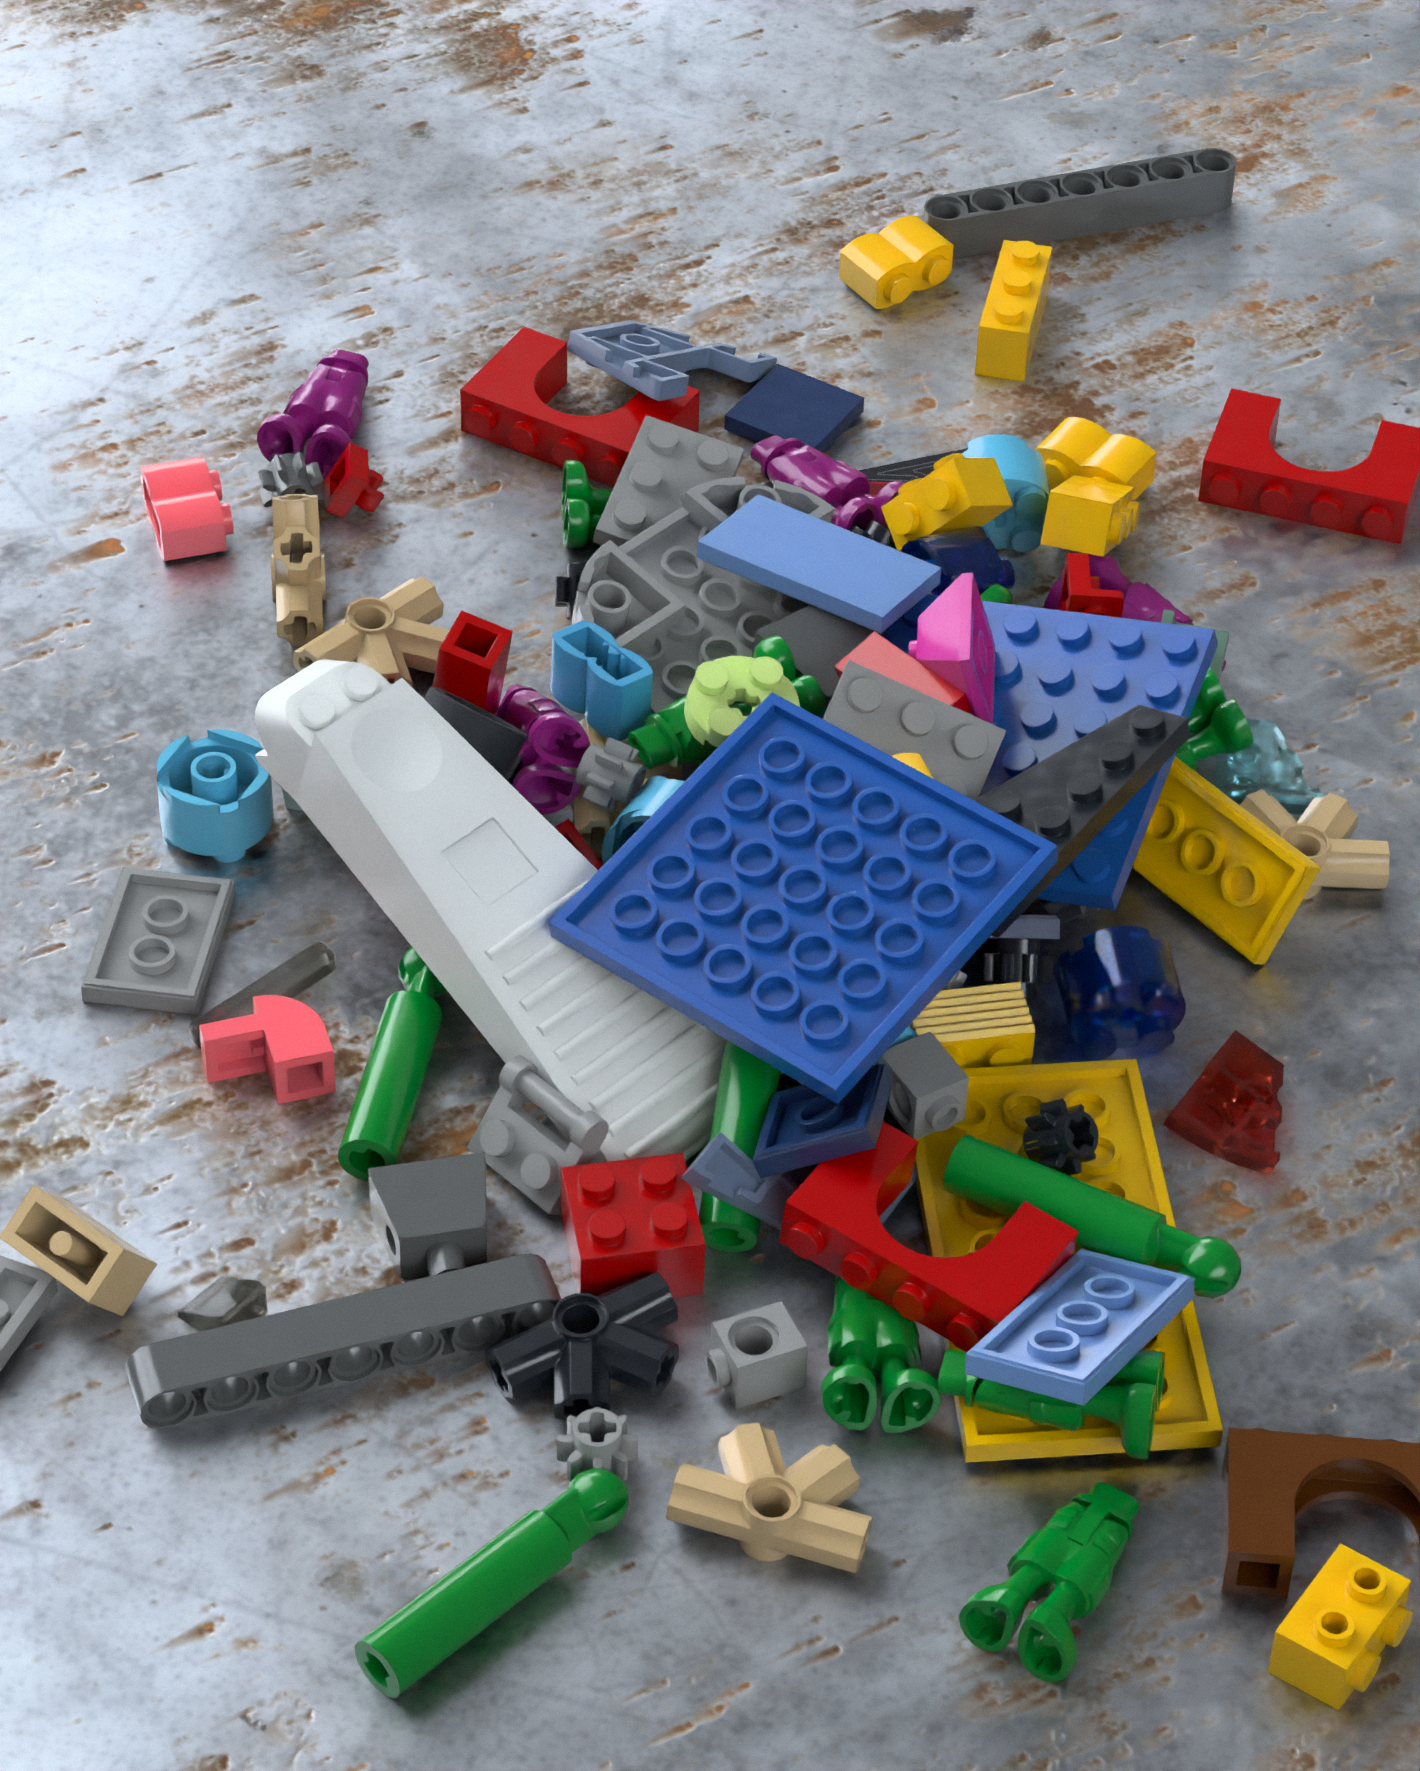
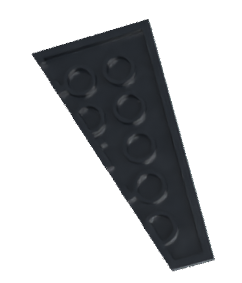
M1137 705L974 800L1056 844L1058 850V861L991 936L999 938L1190 737L1188 718L1160 711L1156 708Z

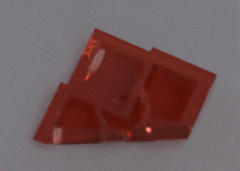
M1235 1030L1209 1061L1199 1078L1173 1108L1163 1125L1195 1146L1223 1160L1256 1172L1270 1174L1280 1160V1152L1274 1151L1275 1130L1282 1122V1106L1278 1100L1277 1093L1283 1086L1284 1064Z

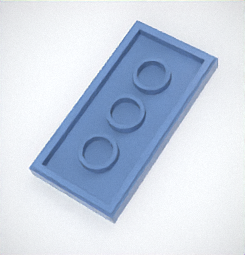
M759 494L711 530L697 543V558L878 633L885 631L940 584L941 567Z
M1080 1249L966 1353L965 1374L1084 1406L1194 1298L1195 1278Z

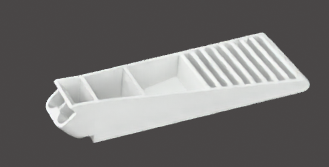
M322 659L312 663L266 692L260 698L255 710L256 727L265 749L255 754L257 762L298 803L505 1064L515 1056L521 1055L537 1067V1075L577 1107L584 1112L593 1111L607 1121L609 1125L608 1133L592 1163L683 1153L684 1159L687 1161L704 1148L710 1141L722 1053L728 1040L551 937L548 922L598 870L403 678L390 684L381 674L362 663ZM545 1113L570 1144V1132Z

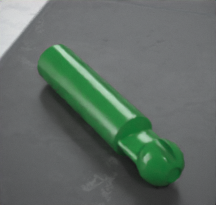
M412 946L405 952L398 965V978L406 990L393 993L386 1001L337 1155L340 1166L348 1174L369 1182L368 1168L396 1165L399 1162L443 1017L441 1007L433 998L441 996L447 990Z
M730 1041L726 1042L723 1048L710 1141L721 1132L753 1161L772 1095L779 1091L781 1071ZM702 1191L699 1220L705 1245L723 1252H742L755 1247L758 1242L760 1219Z
M965 1134L961 1137L950 1155L943 1177L944 1191L1009 1218L1026 1201L1078 1230L1076 1246L1088 1251L1188 1275L1191 1278H1195L1194 1294L1200 1297L1217 1298L1231 1291L1238 1283L1242 1270L1241 1259L1233 1246L1222 1238L1211 1236L1199 1238L1167 1225L1166 1216L1162 1213L970 1134Z
M593 1468L578 1473L568 1485L567 1490L540 1511L537 1509L528 1511L364 1636L354 1647L357 1662L367 1679L382 1694L390 1698H397L566 1567L572 1560V1553L598 1533L616 1528L626 1516L629 1504L628 1491L622 1479L605 1468Z

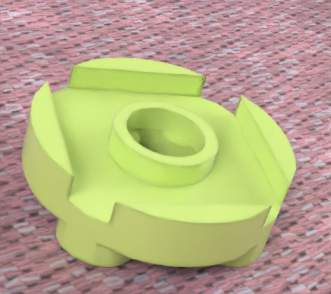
M728 656L703 662L698 666L694 679L688 689L684 705V715L687 726L695 739L703 746L706 739L711 745L719 747L748 717L742 716L738 708L729 707L735 701L751 705V713L771 692L799 707L800 702L793 684L783 675V667L777 660L767 656H761L756 659L747 656Z

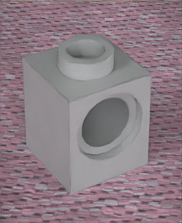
M931 1032L888 1048L878 1059V1064L886 1065L893 1080L886 1108L910 1137L919 1139L936 1131L947 1130L954 1124L965 1120L969 1077Z
M782 1301L712 1322L711 1350L706 1351L704 1355L706 1370L714 1387L724 1388L735 1409L806 1387L808 1345Z

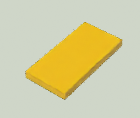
M1176 756L1172 762L1132 867L1253 964L1264 965L1321 869L1319 865Z

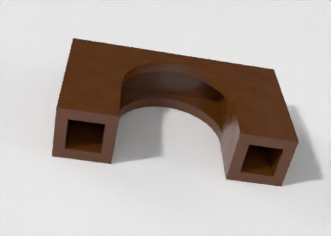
M1229 1427L1222 1466L1221 1592L1288 1598L1295 1560V1521L1301 1514L1315 1505L1341 1499L1358 1500L1379 1506L1396 1516L1409 1529L1418 1549L1420 1585V1443L1399 1442L1393 1439L1375 1440L1340 1437L1330 1434L1269 1431L1263 1428L1245 1429Z

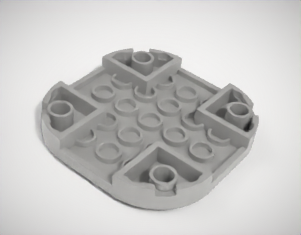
M745 477L717 479L698 485L685 492L682 507L619 547L609 540L591 556L580 577L573 608L572 625L582 620L594 623L607 630L615 638L618 647L628 649L648 662L653 671L651 714L658 713L672 702L687 695L695 672L703 662L728 656L752 657L757 630L810 605L697 558L698 541L758 494L829 523L832 521L835 510L833 506L809 491L777 480L774 482L773 489L759 484L745 486Z

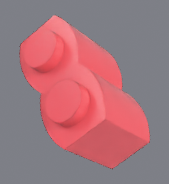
M202 456L140 466L143 499L163 561L226 551V535L234 533V526L229 504H220L219 502L222 501V487L217 470L209 471Z

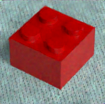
M683 1153L561 1167V1221L577 1293H589L599 1296L649 1271L651 1273L658 1271L669 1285L673 1298L704 1294L705 1241L691 1185L681 1178L687 1171Z

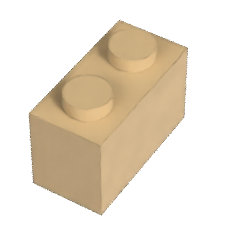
M36 1185L32 1186L0 1235L1 1240L88 1303L122 1317L157 1266L156 1262L72 1202Z

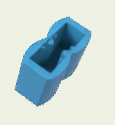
M585 620L552 633L550 689L555 699L568 709L585 714L588 724L606 738L610 737L617 741H622L628 738L629 732L645 726L646 718L651 715L653 671L648 662L638 654L618 647L615 638L607 630Z

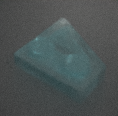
M1247 719L1253 735V746L1236 754L1215 755L1214 786L1239 805L1248 794L1263 789L1268 795H1272L1290 814L1302 815L1315 797H1323V793L1319 788L1311 789L1302 776L1304 765L1296 753L1287 748L1285 737L1274 721Z

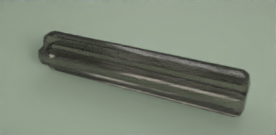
M315 942L192 1021L189 1025L191 1041L201 1049L199 1029L201 1024L254 1014V996L277 995L294 998L335 971L336 956L332 949H328L323 942Z

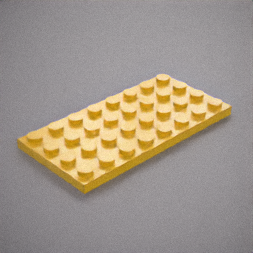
M1137 1059L961 1068L969 1077L965 1120L954 1124L947 1130L936 1131L916 1139L919 1143L914 1163L917 1174L915 1183L928 1256L951 1258L974 1253L986 1246L1010 1219L1000 1213L944 1191L943 1177L950 1155L961 1137L965 1134H970L1028 1158L1023 1147V1133L1027 1127L1026 1117L1040 1114V1104L1062 1098L1067 1108L1082 1104L1084 1112L1088 1113L1095 1121L1099 1134L1098 1145L1094 1151L1096 1159L1081 1163L1082 1173L1071 1176L1162 1213L1166 1216L1167 1225L1176 1228ZM1075 1245L1073 1255L1084 1248ZM1192 1299L1141 1349L1165 1352L1162 1397L1158 1412L1155 1411L1150 1451L1221 1446L1223 1427ZM943 1337L945 1350L962 1351L950 1340ZM954 1396L965 1463L1125 1453L1120 1430L1116 1424L1106 1419L1086 1415L1083 1428H1078L1077 1431H1070L1045 1424L1039 1425L1026 1418L995 1413L979 1408L976 1405L974 1407H966L965 1397Z

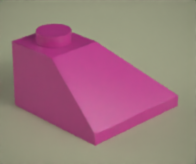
M973 572L963 573L918 617L917 640L909 642V655L964 692L973 716L993 724L995 642Z

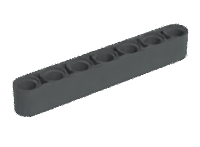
M1207 148L938 195L926 201L923 221L954 245L953 259L1001 251L1004 240L1016 242L1030 241L1035 244H1043L1216 213L1226 210L1231 205L1237 161L1235 156L1226 150Z
M531 1253L520 1254L151 1343L140 1347L130 1355L126 1361L125 1371L142 1422L150 1428L167 1429L482 1352L551 1319L553 1309L562 1299L546 1261L539 1255Z

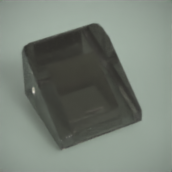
M221 1276L178 1311V1318L200 1332L263 1317L268 1313L266 1286L257 1280Z

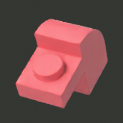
M277 995L254 996V1014L199 1025L202 1067L208 1083L266 1071L277 1105L336 1093L334 1050L323 1020L311 1007L298 1000Z

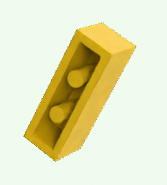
M1003 241L979 323L975 375L1025 381L1048 297L1052 247L1037 245L1030 241Z
M1073 475L1050 491L1040 544L1102 557L1105 556L1116 545H1120L1122 540L1127 539L1129 532L1134 533L1140 513V502L1133 501L1135 487Z

